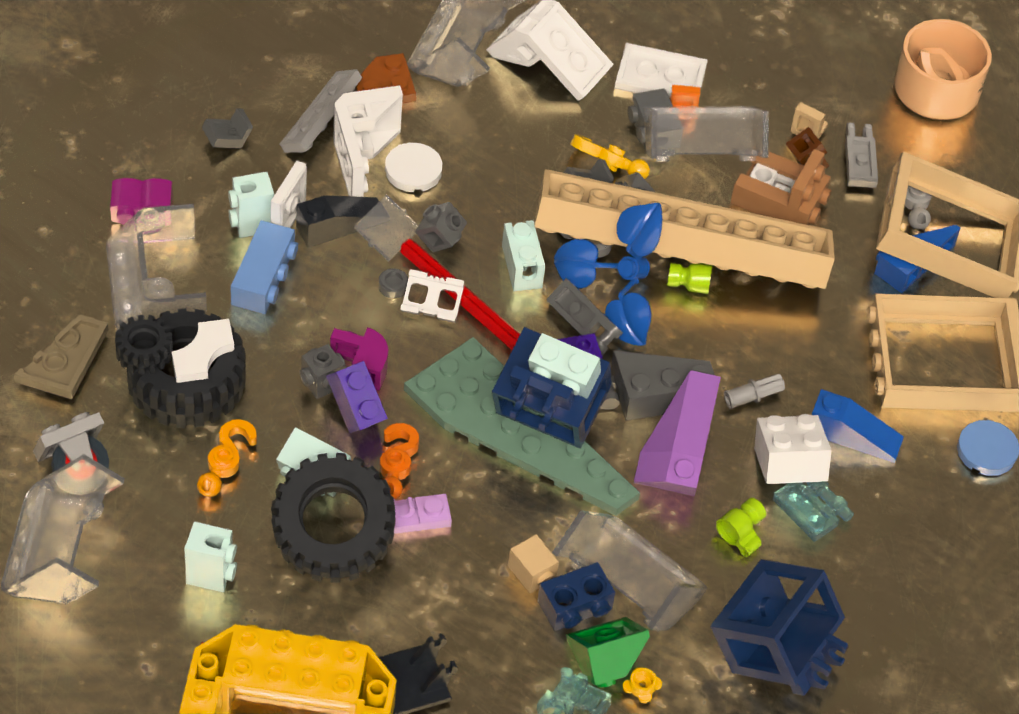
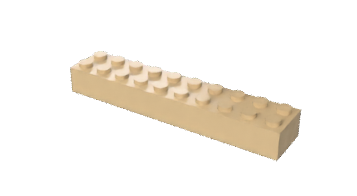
M547 169L544 171L535 218V228H540L544 232H559L568 234L576 239L587 238L599 241L604 245L610 246L615 244L627 247L628 244L621 242L617 235V222L622 212L632 206L660 203L663 219L659 243L653 253H657L665 258L677 257L686 259L693 264H710L722 270L733 269L743 271L750 276L762 275L771 277L779 282H795L807 288L818 287L826 289L835 260L832 230Z

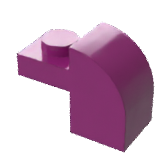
M368 327L364 336L334 328L330 337V347L335 353H339L344 360L352 362V365L364 361L376 390L380 391L386 378L388 367V345L384 337Z

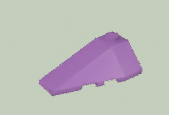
M690 370L640 452L634 483L695 496L720 376Z

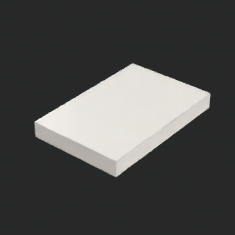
M626 43L615 82V89L641 93L665 88L669 98L672 85L700 87L701 90L707 59Z

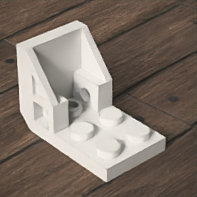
M540 0L517 16L486 49L493 58L527 67L542 60L578 101L584 98L613 66L609 58L562 5L554 0Z
M400 86L343 93L334 103L333 143L349 196L364 197V193H368L367 178L364 175L369 173L367 159L376 157L401 133L403 93Z

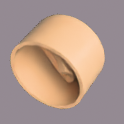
M934 19L917 24L905 37L895 73L894 83L898 97L910 110L929 119L952 120L968 114L974 109L980 99L992 56L987 41L975 29L953 20Z

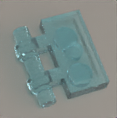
M827 481L806 482L808 484L806 486L802 482L788 483L774 492L772 500L814 542L838 527L839 519L836 517L837 515L845 522L854 516V513L847 507L848 502L842 496L837 497L828 488L829 483ZM820 496L827 504L824 505L817 497Z

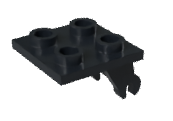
M440 633L436 641L430 636L423 645L378 657L396 679L393 714H408L451 701L452 697L447 686L451 676L458 671V667L455 661H450L448 668H445L443 663L438 666L436 662L440 648L447 643L444 634Z

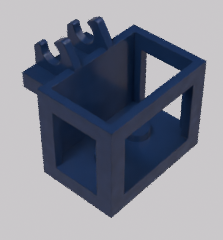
M524 327L492 390L496 413L581 449L611 388L610 362L600 358L601 373L588 399L580 395H574L573 388L530 371L528 359L541 334ZM523 407L544 415V418L523 410ZM552 419H554V420H556V421H558V422H561V423H563V424H565V425H568V426H570V427H573V430H570V429H568V428H565V427H563V426H561V425H558V424H556V423H554V422H551V421H552Z
M760 559L710 626L732 673L790 685L793 694L805 696L810 687L825 689L828 686L829 682L820 678L816 673L819 671L828 677L832 671V667L828 664L842 666L845 662V658L838 656L835 652L839 650L844 654L848 649L846 642L833 636L845 619V616L825 570ZM779 577L804 582L793 597L788 599ZM816 588L824 605L807 602Z

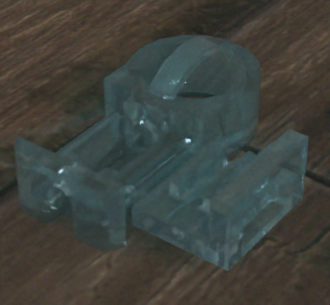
M563 667L561 669V681L553 692L547 690L545 695L538 701L537 714H543L542 712L550 707H556L553 714H561L562 710L564 714H573L574 706L577 710L581 708L582 711L585 709L589 710L590 714H605L611 705V694L591 685L588 686L587 675L579 673L576 676L573 674L572 669Z

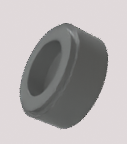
M395 268L383 271L379 276V291L388 298L402 297L405 295L408 276L402 270Z

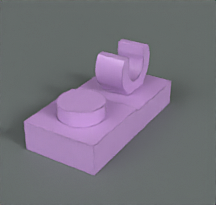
M446 494L415 498L408 497L407 499L396 501L394 499L396 522L394 534L451 527L452 519Z

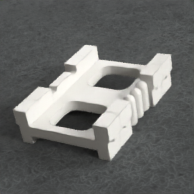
M410 269L404 300L400 310L416 315L423 313V315L437 316L439 320L456 323L465 282L446 277V281L442 277L440 279L437 276L434 278L432 275L428 277L426 272ZM413 284L428 287L426 301L423 304L408 300ZM442 290L457 293V300L453 310L438 307V300Z

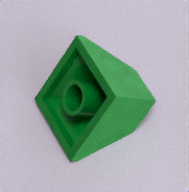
M623 617L566 634V637L584 679L597 687H608L614 685L617 679L627 676L648 641L650 633L648 629L627 617Z

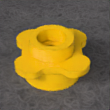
M642 667L635 668L630 679L623 682V690L626 693H632L637 696L642 703L650 702L654 691L659 690L662 686L661 679L656 677L652 670Z

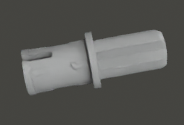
M774 374L757 381L750 379L748 384L731 390H725L724 399L729 409L752 401L758 403L761 401V398L783 391L785 389V382L780 374Z

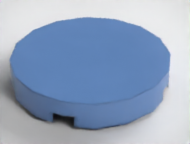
M978 420L968 424L961 431L957 451L964 465L971 470L973 467L980 471L979 474L999 476L1008 472L1017 461L1019 443L1014 433L1003 424L991 420Z

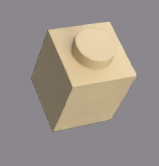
M537 534L510 549L508 567L530 594L539 589L540 583L557 577L559 561Z

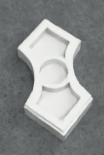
M229 319L199 322L198 332L194 340L186 347L172 351L176 383L208 379V370L212 362L220 355L234 350V340Z

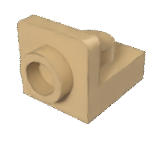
M800 102L795 109L790 132L798 135L809 127L819 139L827 129L828 123L824 121L826 114Z

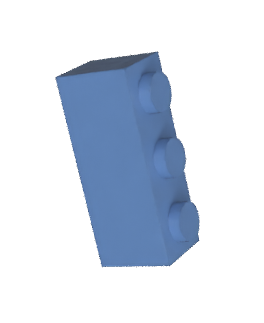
M260 221L231 284V305L266 314L270 303L275 304L279 293V282L286 280L289 270L288 262L290 259H295L299 244L295 242V229Z

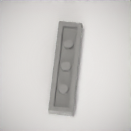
M357 69L335 72L281 141L280 146L285 153H303L312 147L313 141L319 133L326 129L327 123L333 117L334 103L343 93L354 92L355 87L362 79Z

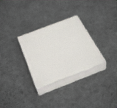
M295 162L271 200V223L291 228L295 222L297 204L306 201L307 166L305 163Z

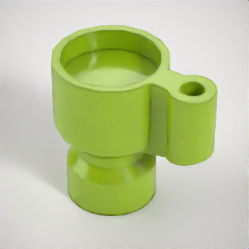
M670 263L667 286L679 287L684 285L689 292L708 294L712 265L691 263L685 268L681 264Z
M749 498L741 504L740 509H731L716 522V529L725 542L730 545H736L744 557H749L761 547V539L754 531L753 524H758L766 517V510L760 501L755 498Z

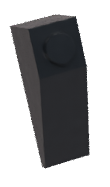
M324 195L297 204L296 227L308 248L389 222V217L377 197Z

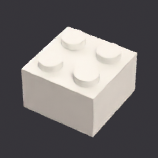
M802 414L788 417L773 415L757 418L754 449L766 484L828 481L831 447L818 415Z

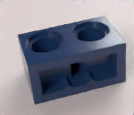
M596 562L540 583L537 601L553 630L557 631L562 628H573L581 621L591 617L598 618L606 615L613 608L615 590L600 564ZM559 603H564L568 606L559 605Z

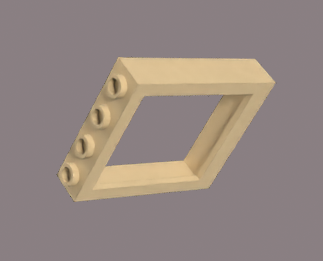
M903 151L891 169L876 249L994 298H1008L1012 292L1016 293L1019 290V199ZM908 186L1005 225L999 270L996 271L900 231Z
M875 294L872 306L869 305L867 308V323H872L869 342L870 347L875 348L872 368L873 371L878 373L875 381V394L880 395L881 408L1019 412V309L1017 298ZM885 322L995 326L1004 388L892 385Z

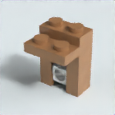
M756 147L750 157L749 162H752V165L747 175L741 173L734 184L731 204L755 214L806 225H815L821 213L819 207L821 204L826 206L832 190L828 188L831 176L824 174L826 166L822 165L825 153L814 149L804 166Z

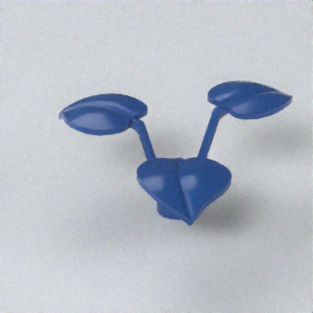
M660 203L632 206L622 212L617 222V235L621 242L628 244L626 251L631 256L623 257L619 263L596 262L598 248L594 243L585 239H574L566 242L557 250L554 256V264L562 280L564 281L567 278L578 289L586 288L594 282L596 268L618 269L623 279L630 280L619 292V300H613L607 304L605 315L623 332L619 337L620 340L637 346L646 345L647 333L651 323V308L647 299L641 294L626 293L634 285L639 284V279H643L649 274L650 264L644 256L651 254L660 240L663 220Z

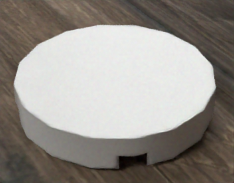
M409 142L401 144L392 149L386 157V177L392 185L400 190L414 192V189H422V191H426L437 185L442 177V160L439 153L422 143Z

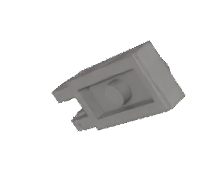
M847 123L845 152L848 186L876 188L878 172L876 144L872 125L864 124L862 130L863 137L855 136L854 123Z

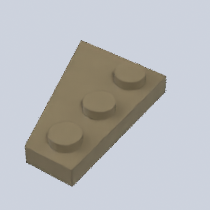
M79 314L54 337L55 341L44 351L40 350L33 356V361L25 369L20 368L13 374L14 382L73 399L109 330L108 323Z

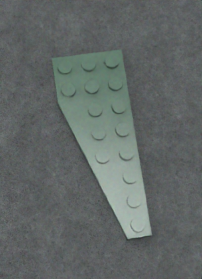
M474 337L404 383V391L443 429L453 434L456 431L468 437L469 442L477 446L482 444L496 451V456L538 477L543 475L553 480L554 485L563 490L567 487L583 495V500L615 516L639 500L640 492L585 441L580 449L497 414L492 390L504 365ZM523 407V410L544 418V415ZM552 419V421H551V422H554V423H556V424H558V425H561V426H563V427H565V428H568V429H570V430H573V429H571L568 425H565V424H563V423H561V422H558V421H556V420H554V419Z

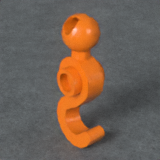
M395 423L384 429V441L391 442L395 439L403 438L408 442L392 447L380 457V472L385 477L381 480H386L390 487V494L395 500L402 494L403 486L400 480L405 479L411 471V457L416 454L419 448V434L417 430L405 423Z

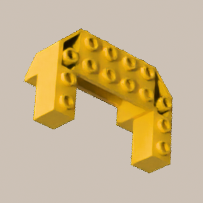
M235 624L194 649L179 714H230L234 694L347 711L350 714H393L396 679L369 645H362L353 640L344 642L331 640L321 635H299L289 630L274 631L262 629L252 624L245 626Z

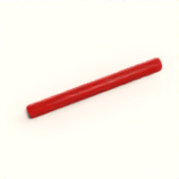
M408 239L402 243L400 252L422 272L428 273V277L430 275L434 278L437 276L439 279L442 277L445 281L446 277L457 279L414 240ZM464 286L460 305L513 350L520 333L468 287ZM444 290L455 301L457 300L456 292Z

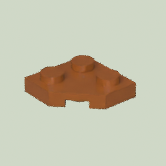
M404 53L376 57L361 73L362 79L355 87L356 92L400 86L403 93L402 103L416 102V91Z

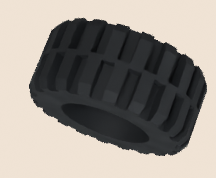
M187 308L178 309V312L175 313L166 311L161 313L159 317L164 320V325L168 324L170 327L173 351L186 347L194 340L198 332L199 322L221 320V317L213 313L209 316L205 314L204 310L195 309V312H189ZM231 326L234 350L220 355L210 365L212 368L208 371V379L176 383L175 377L160 371L158 367H155L156 373L150 374L149 369L145 370V375H139V369L131 373L127 366L128 390L137 408L143 409L144 414L150 419L158 418L159 423L167 426L170 423L176 424L177 428H186V425H194L195 428L204 426V422L210 421L213 423L221 419L222 413L227 415L232 411L234 403H238L243 395L246 382L245 348L243 347L240 335L234 332V327ZM139 340L132 344L137 349H149L156 345L155 342L150 340Z
M327 453L317 455V461L310 462L309 458L300 462V468L297 471L291 468L285 475L286 481L284 484L279 483L275 491L276 498L272 500L271 506L274 538L277 547L282 551L284 559L288 563H293L295 570L302 575L307 572L311 574L313 580L320 582L323 578H330L331 583H341L340 578L348 576L351 581L359 578L360 572L365 570L368 573L374 569L375 562L378 559L383 560L388 553L387 548L389 544H392L394 528L396 526L394 498L390 494V487L386 480H381L379 471L373 466L367 468L364 465V460L356 456L353 461L348 460L344 453H336V458H327ZM325 493H344L352 496L361 504L365 516L364 524L361 531L352 539L339 544H326L313 539L305 530L303 524L305 508L313 499Z

